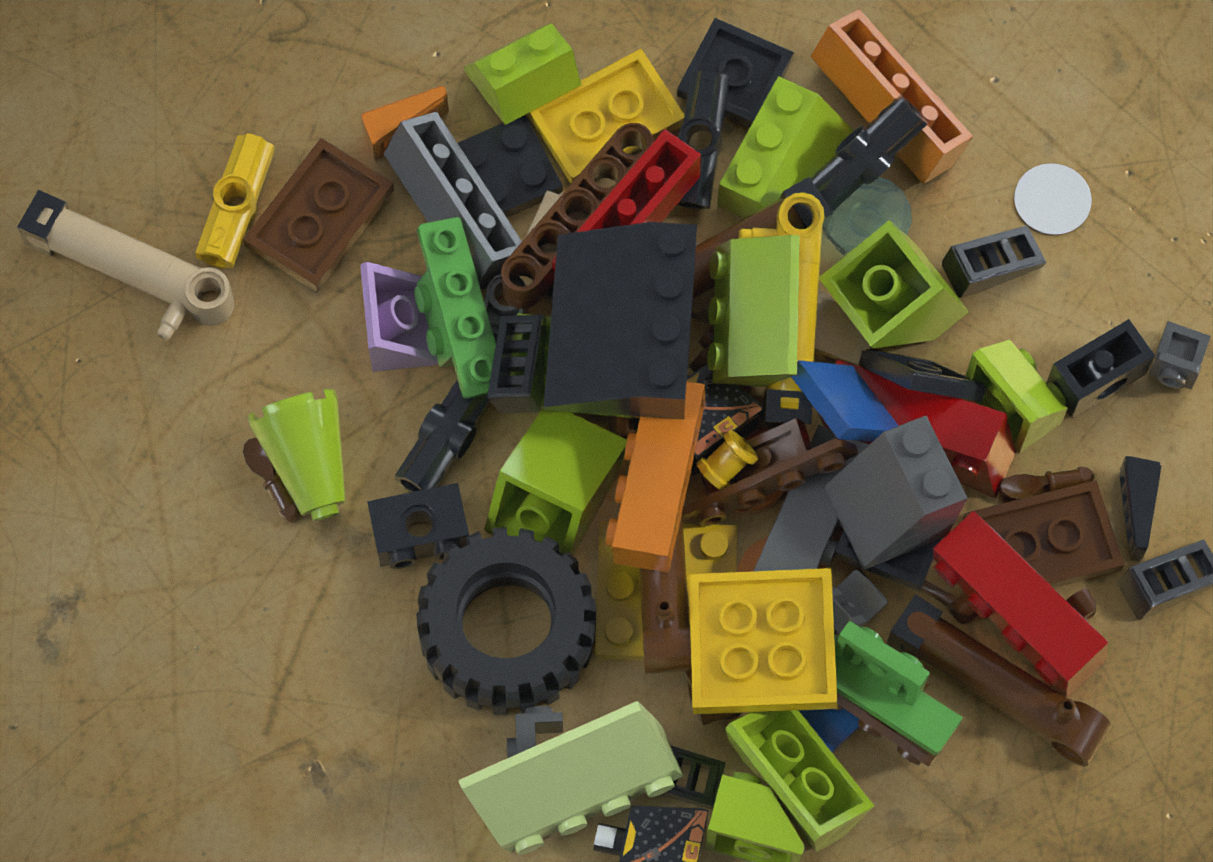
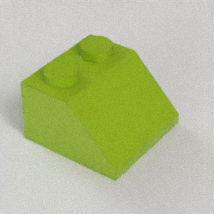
M552 23L541 26L464 66L466 75L504 125L581 86L573 49Z
M1006 340L975 351L971 356L966 376L980 381L986 386L983 401H975L977 404L1007 414L1015 449L1020 454L1059 426L1063 421L1067 407L1065 406L1066 400L1058 387L1051 382L1047 384L1038 374L1036 363L1031 355L1022 348L1018 350L1011 340Z
M734 772L732 777L722 774L708 826L705 850L747 862H800L805 845L770 787L761 785L760 778L748 773Z

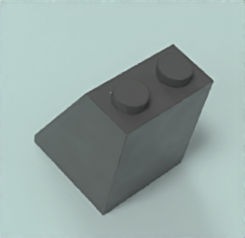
M927 416L883 432L824 488L864 570L945 538L968 499Z

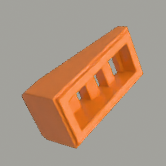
M439 86L362 113L363 132L374 160L384 156V152L401 121L437 112L442 117L449 112L448 96L444 86Z

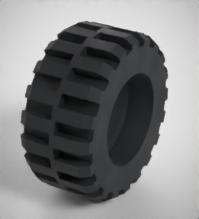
M507 527L493 528V537L482 539L480 532L466 536V546L460 549L456 544H453L443 552L444 562L442 564L433 563L427 572V585L420 588L418 596L419 612L416 613L417 628L422 653L426 657L428 669L435 680L443 682L444 690L454 699L462 696L466 699L468 707L478 711L485 705L493 707L494 715H507L508 708L520 707L521 714H523L526 708L534 707L535 703L543 700L548 706L560 699L559 691L564 687L571 690L579 680L581 668H587L592 656V645L595 643L596 606L595 599L592 598V586L587 574L580 573L579 562L570 552L564 555L559 552L558 542L548 536L542 542L534 539V531L520 528L519 536H508ZM518 586L528 589L541 597L548 605L551 614L549 634L537 648L527 654L513 658H498L486 655L468 642L463 631V616L468 605L478 595L495 587Z

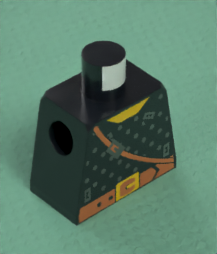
M708 364L690 376L687 374L688 382L705 384L706 403L691 469L693 476L700 472L696 462L702 457L708 458L725 441L724 435L729 430L736 432L745 440L761 429L764 415V407L738 385L712 383L713 371L709 370Z
M631 806L626 828L603 823L598 824L593 851L620 856L619 862H699L709 810L702 808Z

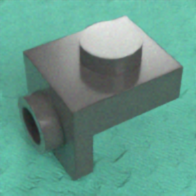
M1167 321L1148 375L1157 377L1160 383L1170 388L1181 389L1185 387L1192 390L1199 376L1201 363L1211 336Z
M854 570L837 587L832 588L834 635L840 634L849 621L859 627L865 626L888 603L887 598L861 570Z
M534 706L526 708L523 714H515L516 738H507V758L536 746L535 734L562 733L563 713L553 712V708L548 706Z

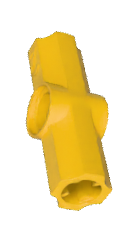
M249 133L237 135L223 177L214 186V202L195 252L196 258L205 262L208 266L222 270L225 268L233 269L248 225L253 222L257 215L256 202L275 152L274 145L262 137ZM232 197L245 198L244 202L238 206H228L225 204Z

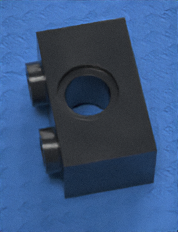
M1128 319L1053 363L1046 383H1053L1062 392L1066 400V412L1072 419L1145 376L1155 354Z
M458 483L367 501L380 567L390 565L392 569H403L415 565L417 559L435 556L438 560H444L443 552L453 544H456L460 549L467 545L466 536L469 535ZM417 522H426L432 526L431 531L422 537L411 535L408 529Z

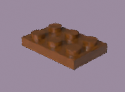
M320 138L243 238L244 246L318 292L393 193L394 183Z
M1097 480L975 510L1053 588L1121 571L1124 567ZM971 512L964 513L963 520H964Z

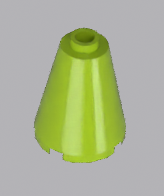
M324 389L326 397L324 399L314 400L312 392L303 393L262 407L264 417L260 419L253 412L247 417L250 428L302 516L311 514L313 521L323 520L339 514L337 506L346 502L338 399L333 389Z

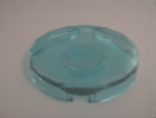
M879 177L869 185L863 184L833 211L834 214L824 232L828 240L830 238L831 242L836 246V250L846 256L889 220L908 236L912 223L911 205L900 188L890 180Z

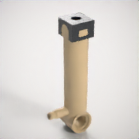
M39 189L17 226L25 245L49 256H52L54 252L59 253L170 303L161 320V326L157 331L158 336L162 339H170L173 332L178 329L187 311L191 312L197 321L209 326L223 323L233 313L234 298L230 283L225 274L220 270L211 267H197L71 211L66 201ZM208 291L220 293V296L212 302L199 300Z

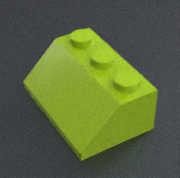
M778 76L719 183L717 206L745 219L779 200L784 190L808 177L811 178L836 155L835 150L839 144L854 130L819 94Z
M783 235L730 239L717 246L716 251L713 252L709 270L711 278L715 279V297L710 301L708 317L710 324L714 325L713 343L709 346L707 355L708 368L713 371L712 383L766 387L797 375L800 236Z
M798 710L751 712L729 723L725 728L728 741L741 756L742 761L752 770L756 777L761 779L763 785L770 787L785 814L816 853L844 838L874 807L873 803Z

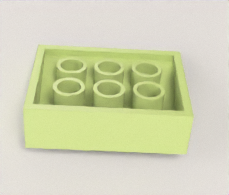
M636 701L458 781L461 789L500 847L510 853L516 850L518 855H522L543 846L544 842L542 839L549 835L560 832L561 836H565L585 828L588 825L586 819L603 812L604 816L607 817L628 809L631 806L629 800L647 793L648 797H655L675 787L673 781L683 777V774L662 724Z

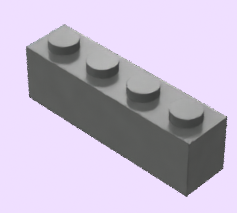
M437 112L401 121L384 152L385 157L428 223L455 217L461 219L480 289H486L489 282L496 275L501 274L505 261L522 240Z
M818 425L811 441L812 448L837 437L831 429ZM846 440L856 445L859 454L869 446L861 441ZM857 456L846 460V465L831 473L819 472L805 478L806 483L803 486L788 492L754 571L819 569L820 564L826 567L830 566L839 543L833 540L832 537L837 526H843L824 488Z

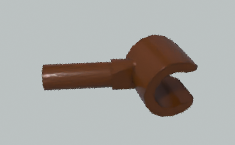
M927 580L924 581L921 591L948 607L951 615L957 622L967 624L979 615L967 602L969 596L965 592L956 599L951 593L942 590Z
M1087 588L1074 593L1066 600L1087 621L1096 613L1097 603Z

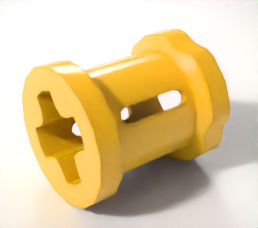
M729 430L724 435L725 441L708 458L702 457L696 462L704 477L720 490L730 486V480L746 464L753 465L758 460V456L753 448L739 434L732 430Z

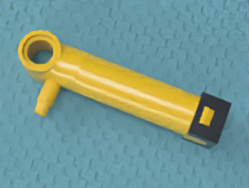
M803 192L787 197L779 206L776 214V229L739 230V239L783 235L800 236L797 361L814 362L822 225L825 216L824 208L820 201L813 195ZM801 204L810 209L813 219L808 228L796 229L788 221V211L793 205ZM789 377L766 386L763 421L786 423L797 418L804 421L805 424H811L813 405L795 381Z

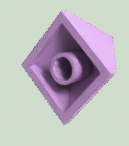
M370 262L362 263L360 267L372 371L439 364L437 356L431 355L428 349L426 332L429 327L425 313L419 312L415 302L414 290L417 286L416 283L422 276Z

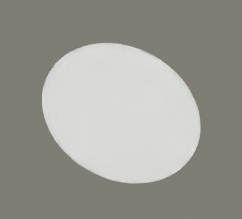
M1042 164L1028 170L1020 178L1014 194L1015 206L1022 220L1031 228L1052 235L1068 233L1078 228L1088 217L1092 204L1091 192L1083 177L1075 170L1061 164Z

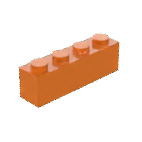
M860 9L844 16L827 27L810 57L853 106L870 123L901 94L919 111L928 125L896 154L923 184L952 168L972 140L973 135Z
M687 381L684 419L634 416V418H640L637 433L629 432L626 442L625 460L631 461L628 475H620L616 487L615 502L621 503L618 519L610 518L606 533L605 545L612 547L615 564L666 573L670 572L706 403L705 384Z

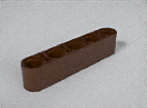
M628 123L617 129L508 257L502 266L501 279L502 293L509 305L517 309L533 307L554 284L552 260L556 257L557 252L552 254L545 253L539 248L548 243L557 245L558 235L575 233L580 229L652 145L654 138L646 126L640 123ZM630 146H636L641 148L643 152L637 155H629L623 150ZM608 178L615 181L616 184L606 188L598 186L595 182ZM573 211H583L589 216L583 220H573L567 215ZM520 276H526L533 280L530 285L525 287H518L511 281Z

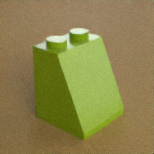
M891 220L887 221L819 277L820 281L873 349L933 341L969 313L921 249Z
M542 408L499 471L484 530L493 534V528L507 527L508 536H519L520 528L534 531L535 540L542 542L548 536L559 543L560 553L564 555L570 552L574 556L621 469L627 440L572 412L545 411Z

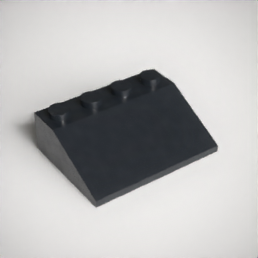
M645 222L558 235L544 396L545 411L670 419L685 418L697 225Z

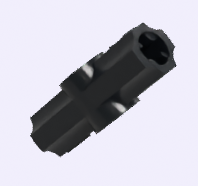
M702 70L691 72L684 123L679 132V139L690 146V139L696 132L707 131L712 134V141L707 148L696 150L701 154L700 178L678 202L677 205L698 210L710 209L718 156L722 150L721 135L730 83L729 76Z
M900 94L866 127L861 125L851 132L835 150L836 155L810 178L832 212L863 184L869 185L879 178L894 161V155L928 125L927 121Z
M457 379L442 404H435L426 415L418 432L419 439L395 474V480L409 492L437 487L454 459L460 460L472 444L478 430L477 424L491 404L487 395L468 399L463 398Z

